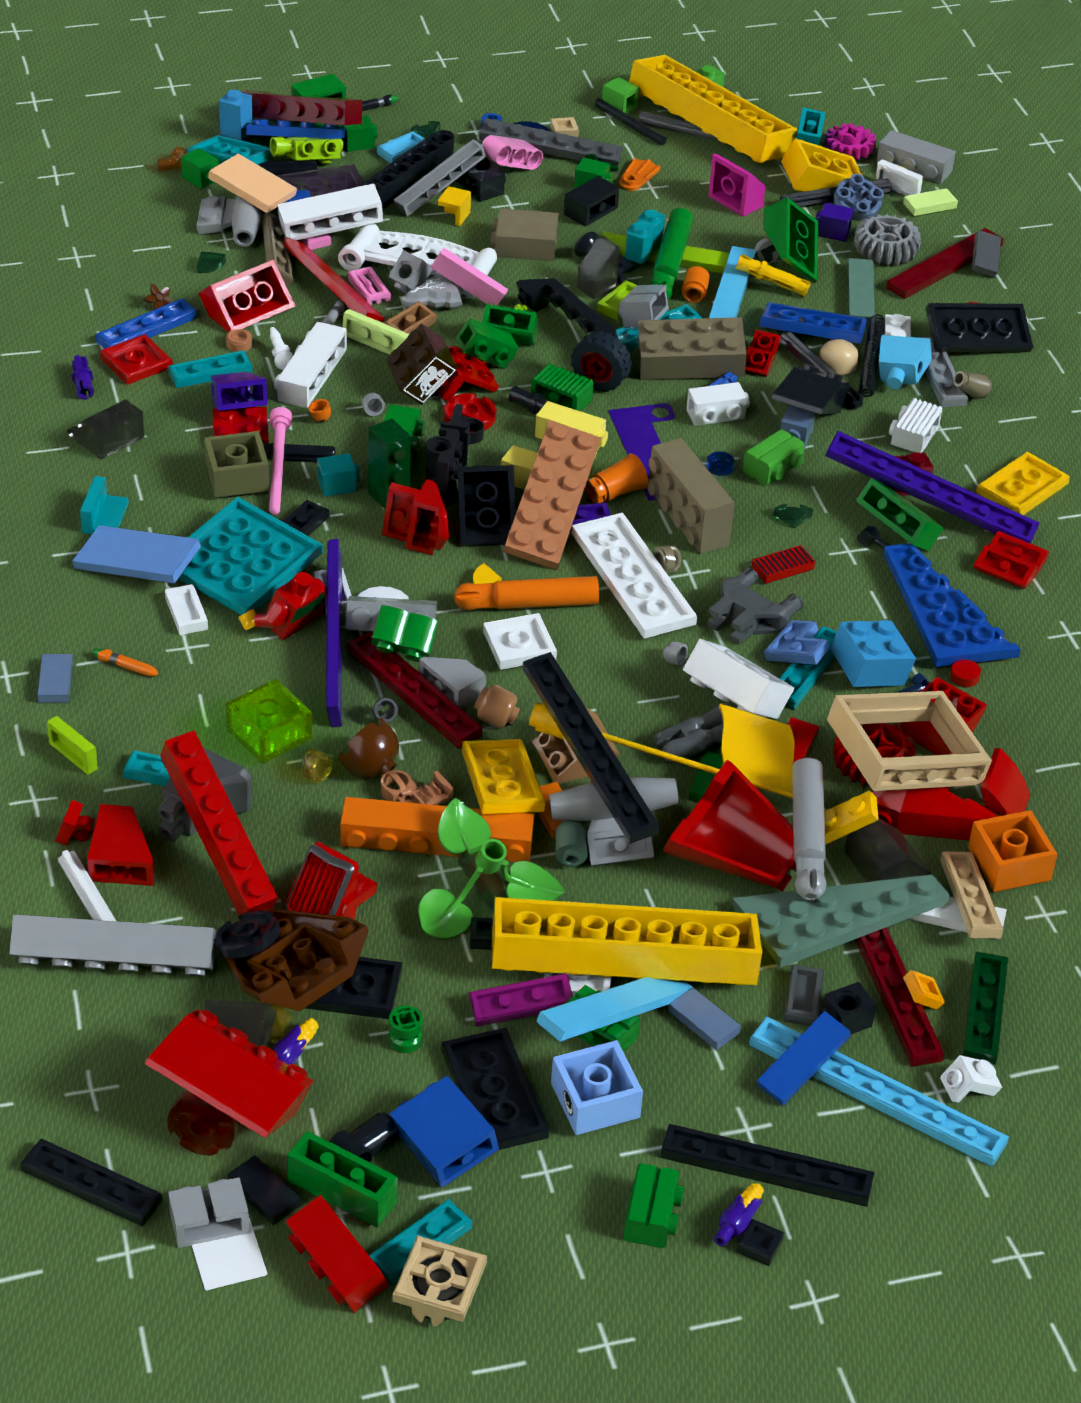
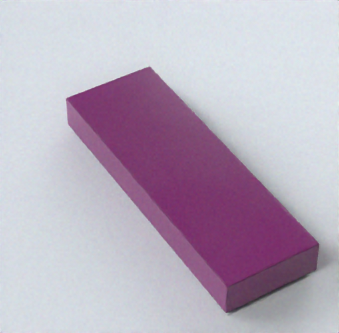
M567 973L469 992V1000L476 1027L539 1015L541 1011L565 1004L573 996Z

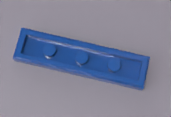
M182 298L97 333L96 342L106 349L144 334L151 338L196 319L197 310Z

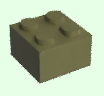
M259 431L204 438L205 464L215 498L270 491L269 463Z

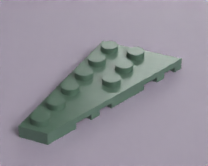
M933 875L826 887L824 894L817 900L803 899L796 891L733 898V908L737 913L757 914L761 944L780 968L949 903V893Z

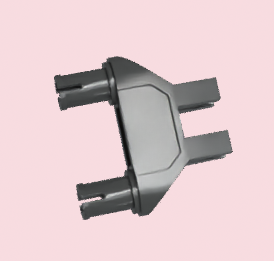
M747 567L737 576L727 577L721 581L720 600L709 609V614L714 616V618L708 621V627L718 631L732 622L731 627L736 629V631L730 634V640L739 645L752 635L772 634L784 629L790 622V617L804 607V602L800 596L796 597V594L792 593L783 602L778 604L749 589L750 586L758 582L759 578L756 571H751V568Z

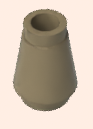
M959 371L953 378L954 385L974 399L985 398L992 388V383L985 374Z

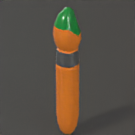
M93 649L94 656L102 662H110L149 677L158 675L157 669L147 663L113 653L110 649Z

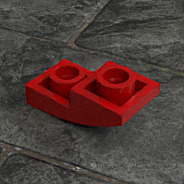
M755 330L751 346H748L746 353L745 372L767 377L774 362L781 341V335Z

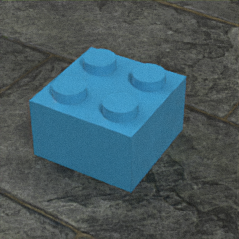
M886 620L841 622L830 647L853 687L904 686L916 660V657L894 623Z

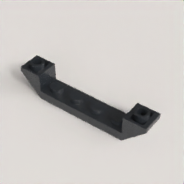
M555 278L527 279L516 282L519 291L517 296L522 305L529 306L532 310L538 312L551 303L555 308H561L569 320H575L586 334L603 331V333H609L613 337L618 338L616 329Z

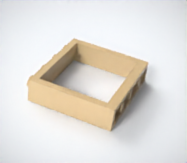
M943 691L835 695L827 721L873 791L982 785L992 762ZM930 721L952 754L882 758L860 724Z

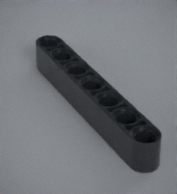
M439 130L358 187L374 183L382 202V210L394 202L395 198L454 154V134L447 130Z

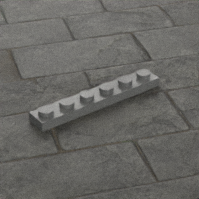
M488 118L484 120L479 140L482 141L489 135L520 139L533 145L544 154L581 161L587 154H595L598 161L619 166L623 153L622 146L611 143L607 144Z

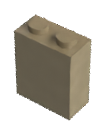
M500 208L498 218L493 219L490 246L495 247L497 257L554 261L559 213Z

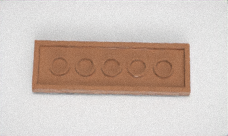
M549 420L503 552L557 570L601 437Z

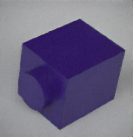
M825 203L822 211H818L815 218L818 220V236L846 242L851 230L854 209Z

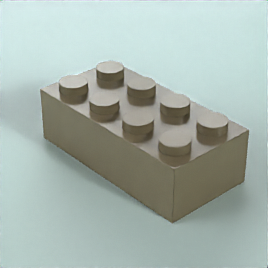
M742 317L638 320L637 345L640 380L716 378L723 376L727 372H731L733 375L736 374L737 377H745L746 347Z
M682 438L653 445L651 458L649 459L650 474L647 487L649 494L657 499L662 510L668 513L675 526L683 532L689 544L693 545L699 554L730 546L735 504L732 498Z

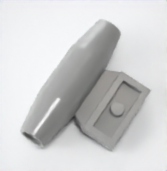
M237 195L235 199H229L225 196H209L201 199L196 225L199 235L223 232V229L232 226L235 243L239 246L247 247L253 243L261 227L263 211Z
M630 778L651 812L678 804L675 778ZM586 783L549 795L552 820L591 821L586 835L591 866L654 858L651 836L629 844L593 783Z

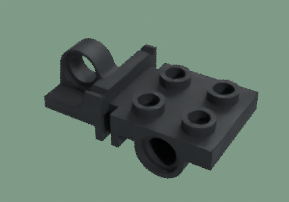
M461 404L455 405L450 422H441L439 436L432 437L426 442L425 481L429 479L437 484L445 507L448 505L450 496L455 497L458 467H468V446L479 443L484 438V423L476 418L462 416L463 405Z

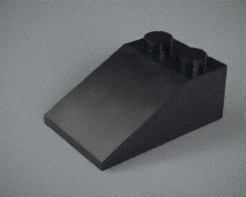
M803 364V367H794L773 392L771 399L818 414L841 413L850 382L842 380L843 375L828 371L827 375L818 373V367Z
M514 466L458 467L461 547L505 545L516 515Z

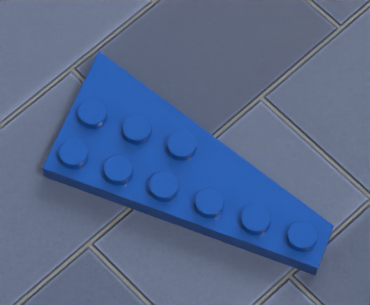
M910 543L885 546L883 555L935 667L953 665L954 662L963 659L983 662L1019 657L1021 648L1015 643L1010 644L1004 638V632L999 627L993 628L985 620L986 615L959 589L954 590L949 585V579L944 574L939 575L931 568L932 562L914 545Z

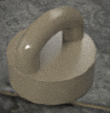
M659 546L655 548L653 555L667 574L677 572L681 566V555L677 547Z

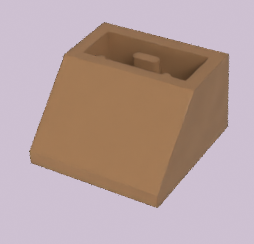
M586 708L599 730L608 734L598 715ZM540 733L532 741L554 782L560 784L588 777L566 739ZM606 740L617 757L619 752L614 743Z

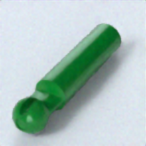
M675 208L670 212L650 284H665L668 300L672 296L673 284L679 273L694 220L693 214L685 208Z

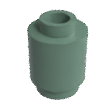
M564 820L555 831L556 859L562 865L574 867L582 864L587 859V833L581 822Z

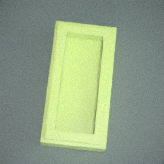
M946 188L904 196L903 204L913 216L955 209L957 208L958 200Z

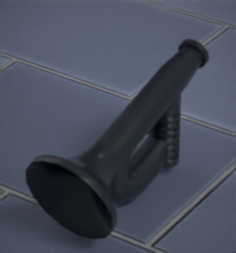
M588 232L577 241L574 252L578 257L591 256L620 285L626 280L629 281L623 275L634 268V263L631 260L627 261L614 249L602 248L599 250L600 238L596 232ZM607 258L612 259L618 267H615Z

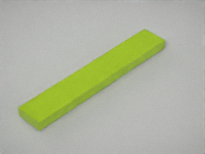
M603 232L598 248L599 250L611 248L625 257L627 236ZM686 246L681 267L699 266L707 271L723 274L730 253ZM660 248L652 251V256L648 261L656 262Z

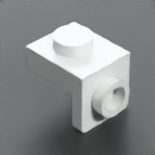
M959 1055L940 1077L951 1101L957 1103L969 1091L995 1096L1002 1088L992 1064L983 1059L979 1060Z

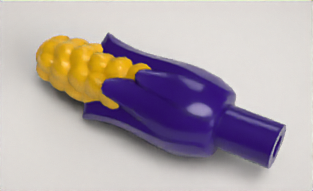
M309 1018L299 1026H294L285 1037L275 1043L271 1049L278 1054L277 1058L288 1065L290 1063L294 1064L316 1034V1030L319 1028L317 1021Z
M752 1183L722 1212L719 1220L720 1229L713 1238L718 1246H726L731 1238L740 1236L748 1227L755 1212L762 1204L761 1197L764 1190L759 1183Z

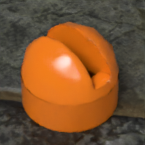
M318 399L310 403L308 409L313 420L319 423L321 420L328 421L331 416L329 402L325 399Z

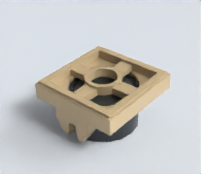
M417 1235L394 1289L393 1302L412 1307V1313L419 1322H423L424 1318L431 1319L432 1325L436 1327L449 1319L463 1322L487 1264V1255Z

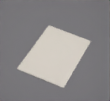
M250 1218L248 1234L192 1245L205 1290L268 1274Z

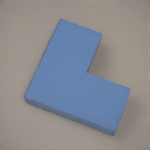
M791 620L764 651L766 661L817 665L828 652L830 646L828 640L813 638L818 632L816 622Z

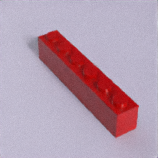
M195 730L166 740L160 757L238 916L246 912L273 909L278 896Z

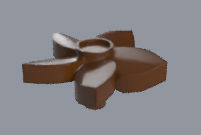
M151 283V294L143 299L148 303H154L153 310L170 304L172 300L167 297L170 287H164L159 291L157 286Z

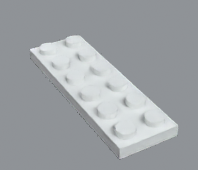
M623 513L572 525V536L644 639L696 625L697 615Z

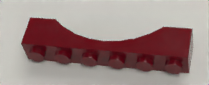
M241 90L242 93L252 96V117L344 126L362 124L361 99L293 96L267 91Z

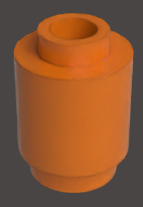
M693 266L686 270L682 294L688 302L698 303L706 296L710 279L706 269Z

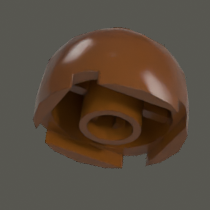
M382 718L378 719L379 725H376L374 722L369 723L346 744L350 748L346 756L342 751L339 754L338 761L356 777L371 779L379 774L383 776L386 772L394 770L397 765L394 760L399 753L400 744L398 737Z

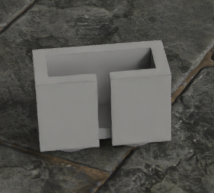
M637 285L619 304L618 312L623 320V326L638 327V320H659L669 309L666 285Z
M240 1177L209 1183L206 1189H201L199 1185L183 1187L179 1190L168 1192L170 1217L178 1248L249 1233V1213Z

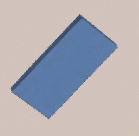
M99 525L72 562L75 569L175 583L201 546L199 540L194 538Z

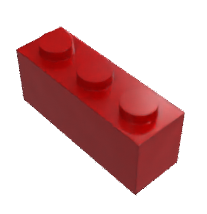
M321 1194L285 1221L292 1231V1234L288 1236L289 1241L300 1255L305 1251L312 1259L307 1264L319 1280L326 1276L331 1283L327 1290L339 1306L346 1302L353 1313H355L389 1286L381 1270Z

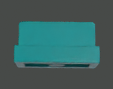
M95 476L80 510L82 533L93 534L99 525L119 528L129 500L127 497L107 495L106 477Z

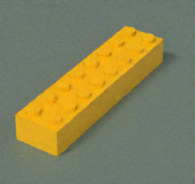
M667 55L633 61L629 82L639 87L640 96L651 99L654 104L667 108L669 113L679 115L685 121L700 127L702 132L712 134L718 138V141L734 147L735 151L752 157L751 159L754 162L765 163V161L781 159L796 138L797 128Z
M495 897L492 924V969L535 971L538 973H568L571 975H601L603 977H633L636 979L649 977L674 981L729 983L735 985H757L762 947L757 914Z

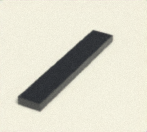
M673 1124L668 1125L660 1158L865 1207L868 1205L875 1173Z

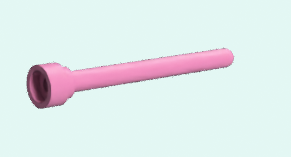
M284 407L274 408L270 412V425L275 430L269 512L272 515H277L280 512L285 431L288 430L292 423V413Z

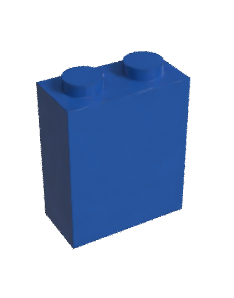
M448 1076L430 1084L423 1092L411 1100L401 1103L394 1111L389 1113L399 1130L398 1137L441 1188L499 1150L493 1127Z

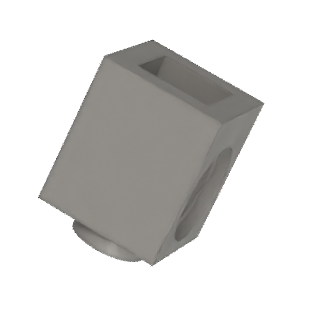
M403 250L388 277L395 282L394 287L407 294L411 289L424 283L433 269L423 259Z

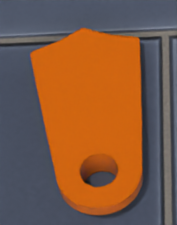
M634 158L620 178L619 187L626 191L638 190L660 171V165L657 166L650 159L638 160Z

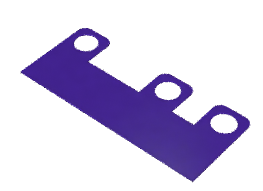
M662 403L608 410L627 454H635L641 460L649 480V459L651 458L652 446L661 444L652 422L673 420L675 414L671 406ZM658 407L668 410L669 415L659 418L652 414V410ZM647 488L643 489L648 501L657 500L649 494Z

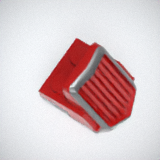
M316 842L309 847L300 871L294 878L284 903L288 911L344 916L354 919L357 907L376 893L377 882L359 873V866L356 861L321 842Z

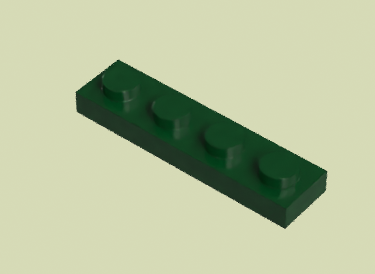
M976 951L973 961L963 1056L979 1060L983 1059L996 1065L999 1052L1008 957Z

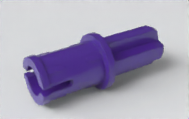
M76 355L74 361H72V380L76 384L77 396L80 399H88L87 391L90 398L94 395L91 382L93 380V373L89 369L87 358Z

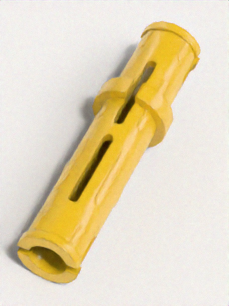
M741 253L735 269L749 273L759 281L763 279L803 297L806 296L811 284L810 281L774 268L764 260L760 262Z

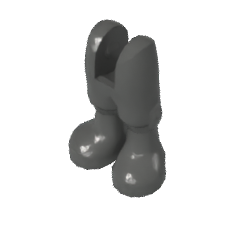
M719 705L702 716L689 718L657 733L653 737L654 746L660 751L682 758H689L706 751L713 744L722 742L723 719ZM663 758V760H664L666 763L674 762V761H671V760H668V759Z

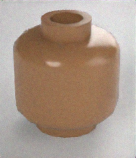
M496 684L490 686L489 689L484 687L474 705V709L477 710V718L496 729L504 728L507 722L513 725L520 712V708L516 707L517 695Z

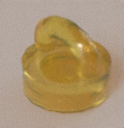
M308 749L302 759L303 775L313 782L319 783L324 781L332 770L331 756L319 750Z

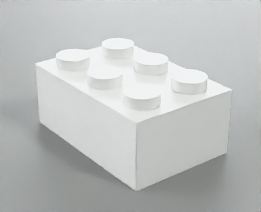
M700 638L683 668V671L692 676L690 681L702 688L708 687L714 690V696L729 703L731 701L737 704L736 709L765 718L778 719L794 690V687L726 646Z

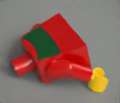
M306 572L297 573L294 579L275 591L267 613L256 615L254 609L238 616L245 630L255 626L258 628H270L284 641L323 615L327 587L320 579L313 578Z

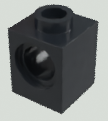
M857 982L826 993L820 1015L824 1011L849 1029L851 1034L872 1027L876 1004L861 983Z

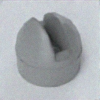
M368 393L362 400V407L369 416H377L383 412L385 403L380 395Z
M680 642L668 643L663 649L665 661L679 667L684 664L688 654L687 645Z

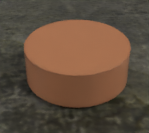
M244 329L230 331L226 335L227 348L234 352L249 350L252 347V334Z

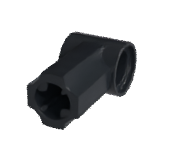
M378 1112L352 1132L341 1130L336 1133L329 1142L371 1162L373 1155L398 1138L399 1130L387 1113L381 1114Z

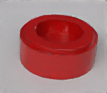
M958 660L952 665L950 678L959 686L971 687L979 682L981 668L971 660Z

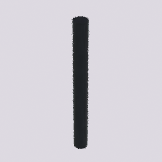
M600 98L595 101V107L658 144L664 145L666 143L667 137Z

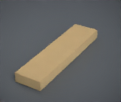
M942 852L940 862L969 938H1002L1003 927L973 852Z

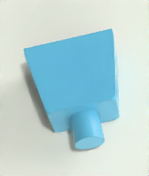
M882 335L879 353L880 380L886 382L889 388L895 390L901 388L902 384H917L932 360L930 339Z

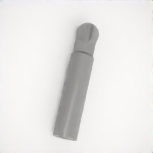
M803 758L797 760L792 765L794 860L796 862L797 876L795 879V889L797 894L803 899L817 900L824 894L827 887L824 876L826 848L823 764L813 758Z

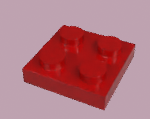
M256 406L218 411L216 408L212 409L214 436L259 431L262 443H269L266 407Z

